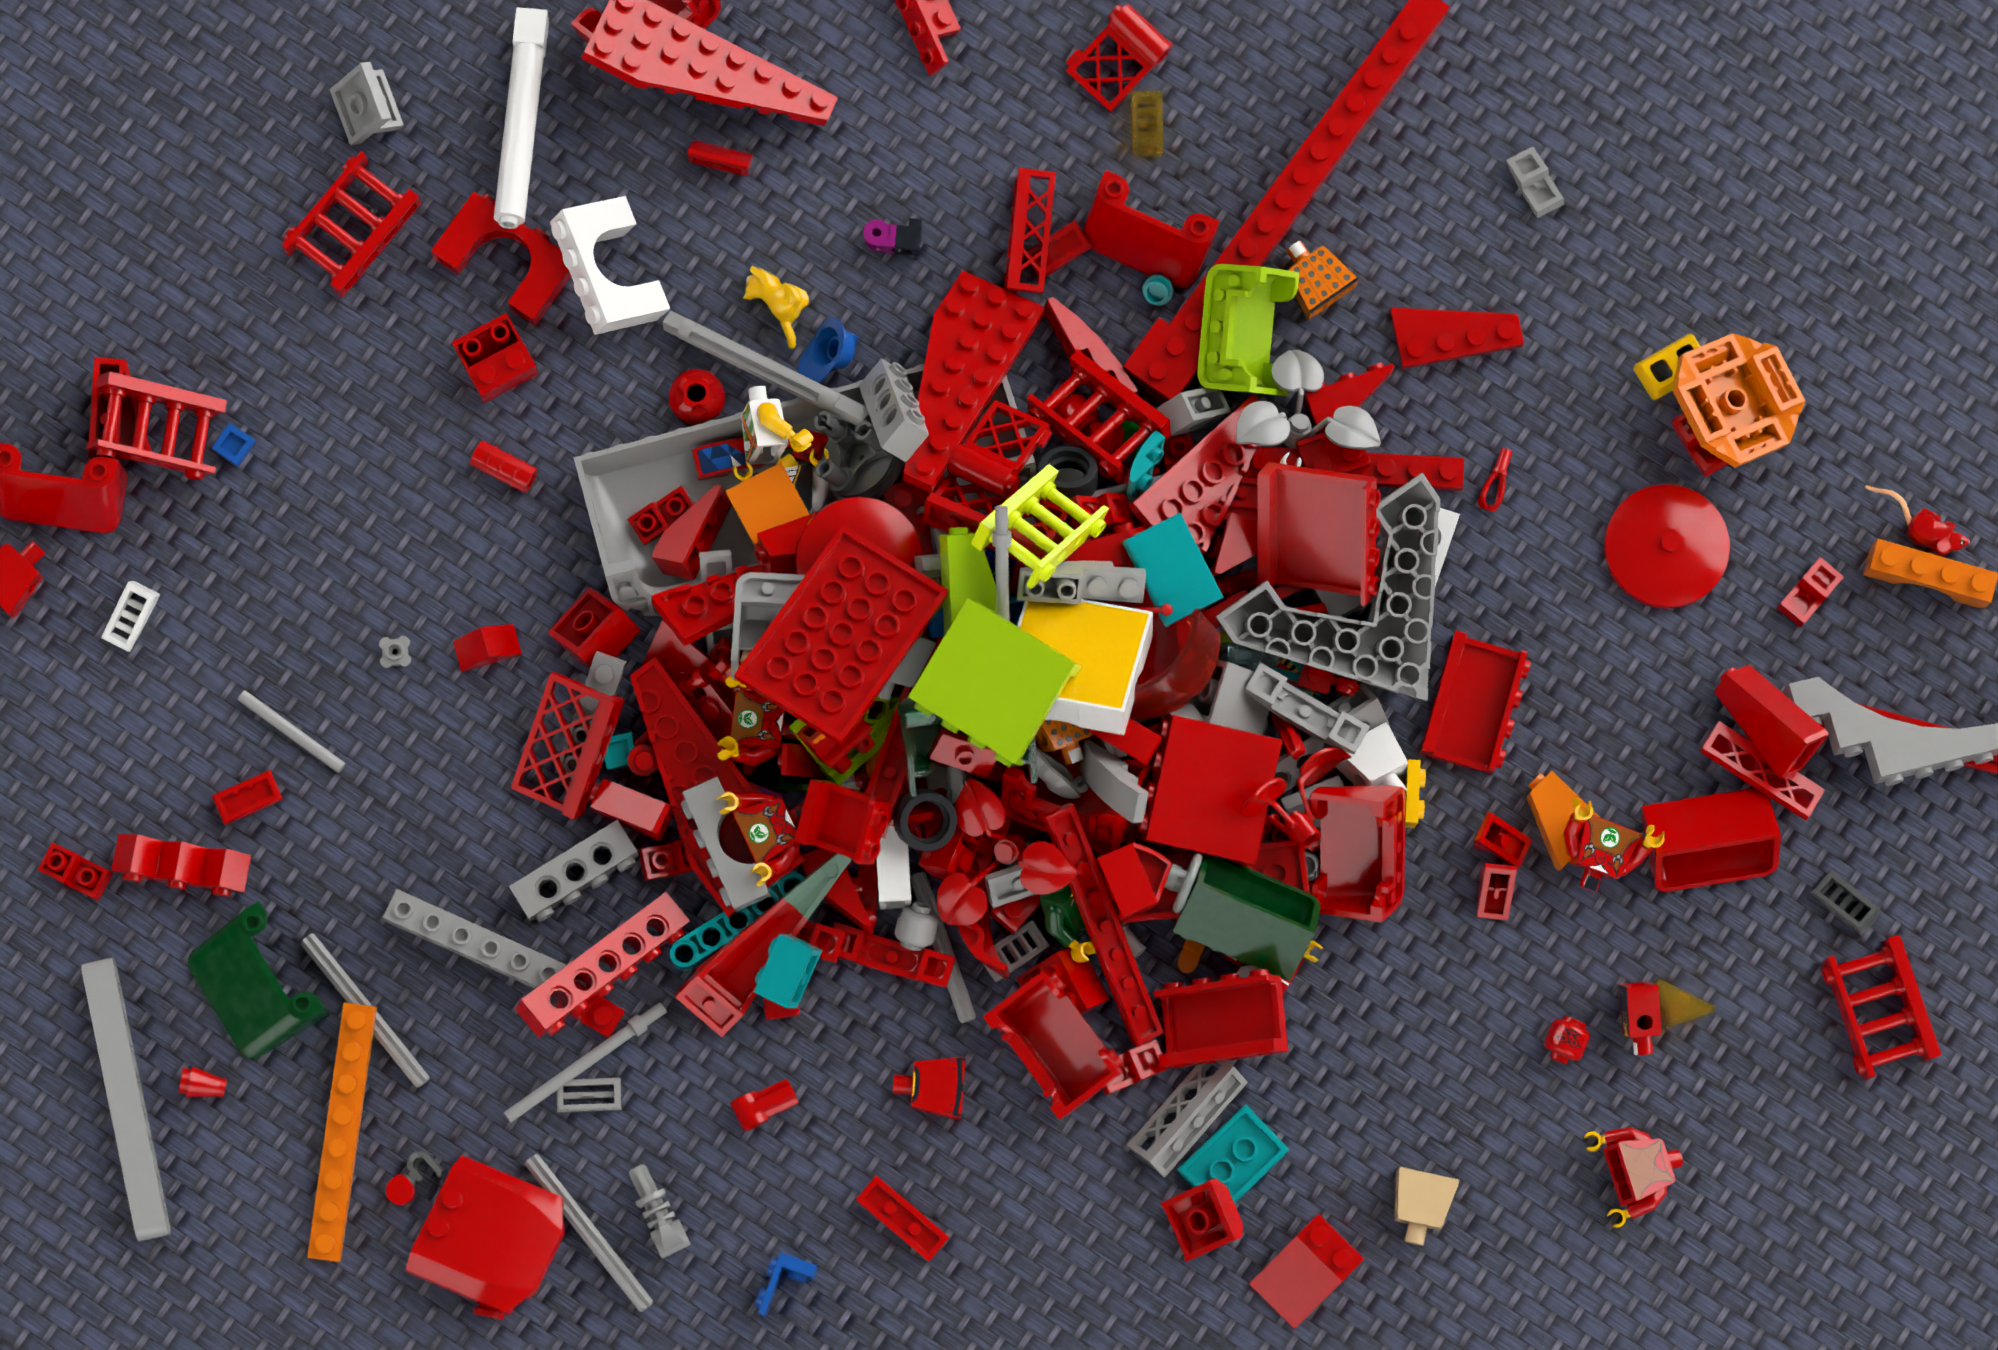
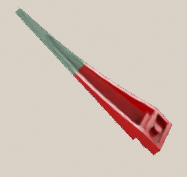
M835 853L697 967L696 972L675 992V998L719 1036L723 1037L745 1014L757 995L754 992L757 985L755 978L760 968L767 963L770 956L768 949L773 939L778 937L779 934H791L795 937L798 935L852 858Z

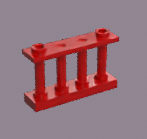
M362 151L356 157L351 156L345 162L342 168L344 172L297 227L292 226L283 237L284 243L282 244L284 252L288 256H291L298 248L331 274L332 281L330 285L333 291L342 298L421 206L419 196L411 189H408L404 195L402 193L398 195L366 170L365 167L369 162L366 154ZM356 178L391 204L390 208L392 210L385 218H378L345 192ZM336 201L371 227L370 231L372 233L365 242L363 240L357 241L326 216V213ZM316 225L351 251L350 255L352 257L345 266L343 264L338 265L305 239Z
M1077 350L1070 357L1071 376L1045 401H1040L1032 394L1027 396L1028 414L1049 423L1050 431L1069 446L1080 447L1090 452L1097 461L1100 474L1107 479L1111 477L1118 484H1121L1124 481L1122 462L1155 430L1165 436V441L1171 437L1170 419L1081 351ZM1079 385H1086L1093 390L1094 394L1066 420L1053 411ZM1102 402H1108L1115 407L1117 411L1089 437L1076 429ZM1125 420H1132L1140 429L1112 455L1098 446Z
M107 372L98 376L96 388L107 390L106 394L109 396L102 440L97 439L88 442L86 449L97 451L96 456L115 459V456L185 472L184 477L194 480H203V477L215 473L216 467L202 463L209 421L213 419V416L225 413L227 400L114 372ZM126 395L136 397V402L139 403L131 447L114 443L121 400ZM155 402L165 404V409L168 410L161 454L144 450L151 405H155ZM184 409L195 412L194 416L197 417L190 461L173 457L180 413L184 412Z
M1900 934L1884 940L1880 952L1837 965L1833 955L1824 959V966L1821 967L1825 983L1827 985L1831 984L1855 1053V1057H1852L1855 1071L1858 1075L1863 1076L1864 1081L1876 1076L1873 1067L1914 1054L1922 1056L1923 1062L1942 1055ZM1884 963L1886 966L1890 965L1894 975L1891 978V982L1850 995L1847 994L1842 977ZM1892 994L1901 996L1904 1004L1901 1012L1858 1025L1852 1007ZM1903 1024L1911 1025L1915 1036L1912 1038V1042L1872 1055L1868 1054L1863 1037Z

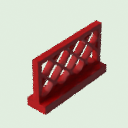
M949 473L935 493L931 492L926 499L922 522L946 533H949V528L968 527V533H976L980 523L994 511L992 506L1003 504L1013 494H1009L1005 498L1001 496L987 498L984 492L987 491L986 489L975 484L959 486L956 481L957 476ZM977 492L980 498L978 500L966 501L963 494ZM956 495L959 503H956L944 497ZM1043 499L1039 501L1040 505L1064 523L1067 522L1070 517L1069 514L1049 501ZM984 508L987 515L973 509ZM1026 513L1022 515V518L1033 516L1037 524L1031 525L1054 541L1058 533L1034 515H1027ZM1016 529L1010 530L1012 539L1040 560L1043 559V555L1046 553L1044 550ZM992 543L984 548L996 554ZM1008 552V559H1009V560H1012V561H1014V562H1016V563H1019V564H1021V565H1023V566L1028 567L1027 565H1025L1023 562H1021L1019 559H1017L1015 556H1013L1011 553Z
M551 672L511 789L563 811L562 815L571 819L585 815L589 803V795L597 781L625 699L617 695L609 696L559 673ZM557 682L565 685L571 696V699L558 704L553 692ZM576 691L581 692L583 694L577 695ZM587 695L599 700L595 713L586 716L579 700ZM573 702L580 720L567 725L560 707ZM554 710L561 728L548 733L543 720L546 713ZM593 718V719H592V722H591V725H590L588 719ZM582 723L587 736L585 742L576 745L569 728ZM563 731L570 748L557 754L550 736ZM539 732H541L542 736L537 738ZM544 739L551 757L538 762L533 749L536 742ZM583 747L580 754L578 748ZM572 751L577 765L575 771L566 774L559 757ZM553 760L560 777L547 782L540 765ZM534 768L541 786L534 789L521 784L525 772ZM562 780L567 792L564 802L553 797L549 785Z

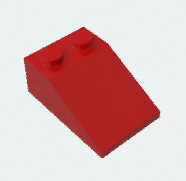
M1318 1213L1249 1285L1293 1329H1296L1364 1258Z

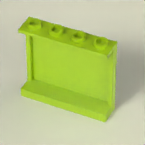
M967 598L908 697L916 702L914 708L929 717H931L932 713L941 717L943 720L940 724L956 734L959 729L968 734L967 741L981 750H984L987 746L995 751L994 758L1008 767L1012 763L1022 766L1025 762L1021 760L1022 756L1071 676L1076 677L1082 666L978 601Z

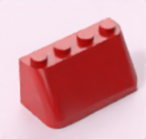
M1756 788L1642 806L1641 819L1644 835L1646 836V828L1649 825L1655 826L1654 832L1650 835L1652 837H1659L1663 831L1665 832L1664 843L1660 847L1653 848L1652 852L1648 855L1654 884L1660 891L1670 892L1764 877L1772 874L1779 866L1781 832L1769 797Z

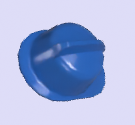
M827 318L822 322L815 336L800 357L798 373L821 383L831 370L843 369L850 364L855 353L858 337L854 333L845 330L841 320L838 318Z

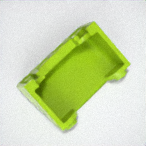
M1216 264L1210 268L1206 277L1197 371L1198 380L1203 387L1215 390L1288 396V391L1279 388L1274 383L1271 375L1273 364H1269L1273 320L1275 302H1288L1297 294L1300 272L1233 264Z

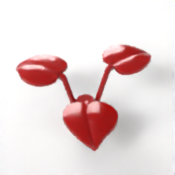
M1337 747L1325 748L1312 755L1300 767L1299 773L1301 776L1297 778L1296 782L1305 813L1301 814L1300 811H1295L1288 815L1275 801L1287 787V783L1282 778L1268 781L1255 792L1254 796H1250L1241 804L1240 811L1244 816H1257L1271 805L1285 819L1284 823L1286 826L1279 822L1280 816L1278 814L1266 816L1260 844L1275 827L1286 833L1291 840H1294L1300 849H1306L1317 842L1321 833L1312 823L1316 818L1311 812L1304 786L1314 784L1337 764L1351 758L1348 752Z
M972 778L965 782L954 807L957 814V825L968 835L979 836L986 831L989 837L999 841L994 847L996 860L972 881L962 872L950 874L942 881L937 893V908L942 920L947 925H970L979 921L985 915L988 908L987 896L976 885L1002 863L1011 864L1018 860V866L1023 867L1020 881L1027 890L1035 894L1043 895L1056 892L1068 885L1077 876L1079 871L1055 845L1046 841H1036L1027 847L1025 840L1020 835L1011 834L1006 837L1004 832L1000 834L993 832L992 830L1001 828L1006 821V812L1001 800L985 784Z

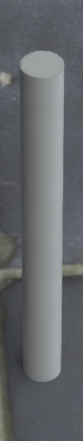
M244 690L237 699L239 702L337 773L343 770L346 765L344 761L249 692Z

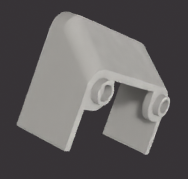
M749 572L743 574L737 580L731 653L732 679H734V674L739 668L740 650L753 649L805 575Z

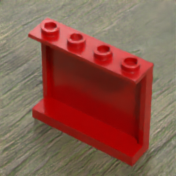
M1268 462L1258 473L1257 586L1268 581L1272 588L1275 584L1361 596V605L1366 606L1370 599L1377 595L1380 583L1379 577H1376V566L1380 558V550L1376 548V538L1380 531V520L1376 519V509L1379 506L1381 497L1380 490L1377 489V478Z
M1166 715L1165 720H1161L1157 733L1163 739L1160 742L1158 751L1154 752L1151 759L1150 767L1154 772L1152 781L1148 782L1145 790L1149 793L1143 822L1137 823V832H1140L1139 839L1256 865L1268 807L1257 816L1247 817L1240 811V806L1247 798L1254 796L1255 792L1262 785L1275 778L1283 740L1178 715Z

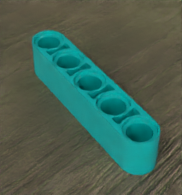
M797 872L788 873L768 888L771 895L769 898H772L776 903L787 894L784 891V886L788 881L795 880L800 883L805 878ZM757 902L735 912L733 915L743 914L748 919L747 925L742 929L733 928L730 925V919L733 915L727 917L725 912H722L672 945L670 957L673 965L682 971L695 968L710 958L764 912L757 908ZM714 930L721 935L718 944L708 946L703 942V936L707 931ZM688 947L694 952L693 958L689 962L681 963L676 959V953L680 948Z

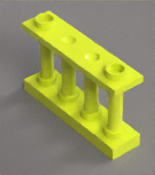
M1050 464L1000 505L1008 507V528L1010 530L1016 529L1048 553L1040 560L1012 539V545L1008 547V552L1033 570L1026 585L1030 589L1040 581L1044 583L1048 581L1056 567L1091 536L1096 538L1106 526V522L1103 520L1109 510L1108 507L1103 505L1091 516L1056 490L1054 481L1059 471ZM1041 499L1045 501L1049 499L1082 525L1076 530L1072 529L1040 505L1039 501ZM995 510L980 523L971 542V545L979 551H982L987 545L992 543V531L995 530ZM1025 513L1027 515H1034L1062 536L1064 540L1057 545L1022 519V515Z

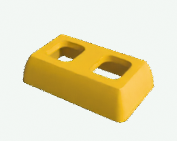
M1689 333L1633 366L1634 372L1652 400H1657L1673 391L1678 361L1676 351L1686 345L1692 346L1693 349L1701 347L1693 334ZM1660 360H1664L1672 372V376L1663 382H1658L1650 370V366Z

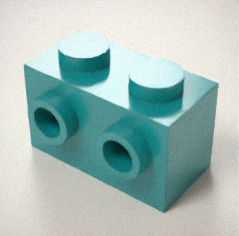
M779 934L769 946L768 954L770 956L766 965L761 967L756 975L755 983L757 985L754 992L785 1008H797L823 950L791 934Z

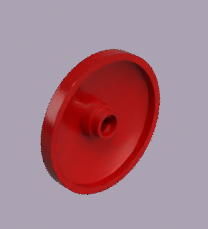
M1653 485L1633 493L1616 509L1605 532L1604 555L1607 567L1614 581L1634 600L1655 608H1680L1702 599L1720 581L1729 560V534L1722 516L1704 496L1679 485Z
M857 496L834 501L819 510L809 520L799 537L795 564L797 575H806L842 524L914 569V556H922L923 553L918 534L910 521L900 511L881 500Z

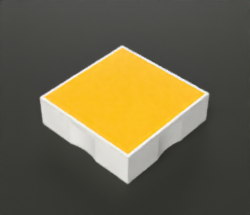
M1081 599V604L1025 601L1017 626L1082 666L1076 677L1071 676L1045 720L1064 721L1083 728L1124 735L1134 702L1135 684L1140 673L1143 671L1153 636V612Z

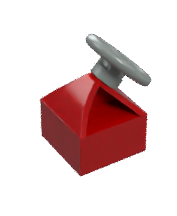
M1131 843L1098 857L1096 862L1121 922L1154 908L1160 899L1164 887L1177 892L1172 909L1175 913L1181 912L1200 868L1202 855L1200 853L1194 854L1186 871L1181 869V866L1171 864L1167 858L1153 849Z

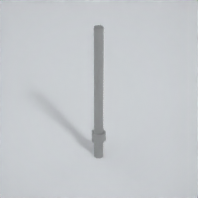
M997 506L995 507V530L992 531V545L995 547L996 613L1009 621L1008 547L1012 545L1011 531L1008 530V507Z
M659 1002L642 1015L636 1014L627 1021L628 1025L503 1112L510 1123L631 1037L634 1035L638 1037L648 1030V1025L667 1013L665 1007Z

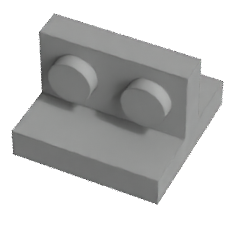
M371 62L360 63L329 89L350 145L361 144L372 134L397 131L404 126L383 69L374 70Z

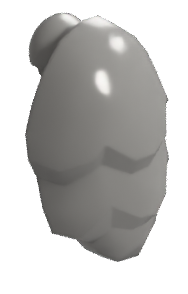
M1034 746L1027 755L1034 767V773L1046 783L1048 789L1064 798L1077 799L1082 797L1083 792L1088 791L1089 785L1083 776L1080 775L1074 779L1070 771L1047 752Z

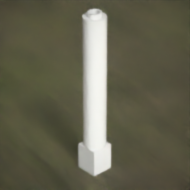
M516 8L513 56L494 210V220L501 227L507 229L517 228L518 225L525 222L543 58L546 53L549 27L548 11L542 9Z

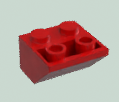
M507 313L451 342L484 404L539 375L536 364Z
M1070 947L1055 953L1017 977L1022 987L1043 970H1047L1051 974L1056 971L1066 984L1063 990L1082 1015L1110 1000L1090 960L1083 963L1075 962L1072 959V949Z

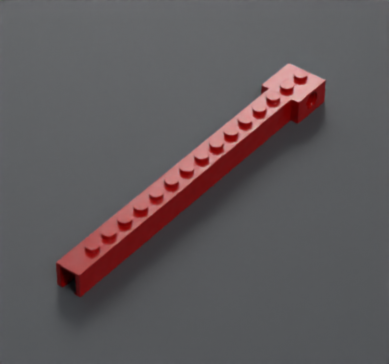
M1409 0L1214 265L1263 266L1443 23L1450 9L1449 5L1442 0ZM1207 274L1169 324L1159 317L1123 365L1131 381L1162 404L1179 393L1186 392L1198 375Z

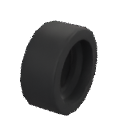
M1059 446L1049 450L1041 457L1038 464V473L1050 464L1057 470L1071 468L1079 470L1086 475L1074 482H1063L1055 479L1056 490L1070 499L1076 495L1091 497L1095 493L1098 485V467L1096 459L1090 452L1075 446Z
M925 788L912 790L904 795L896 805L893 815L894 829L903 842L916 850L924 852L938 850L948 844L955 834L957 826L956 810L950 800L934 790ZM928 801L940 808L943 819L941 827L936 834L930 838L922 839L911 833L907 821L910 812L917 804Z

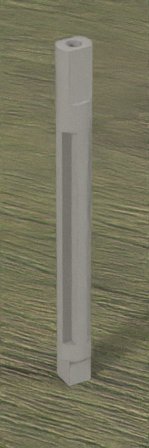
M670 311L663 321V329L855 426L862 421L869 422L871 419L865 405L688 318Z

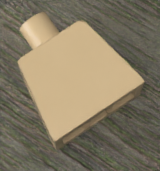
M1403 1167L1397 1169L1395 1221L1408 1224L1405 1242L1423 1246L1427 1228L1433 1230H1440L1442 1228L1459 1185L1458 1179Z

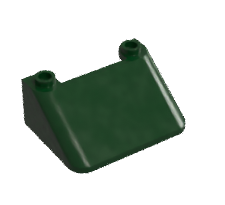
M260 901L234 917L195 948L188 958V967L239 1052L249 1059L262 1057L330 1015L319 998L310 992H302L288 999L252 937L265 929L268 922V912Z

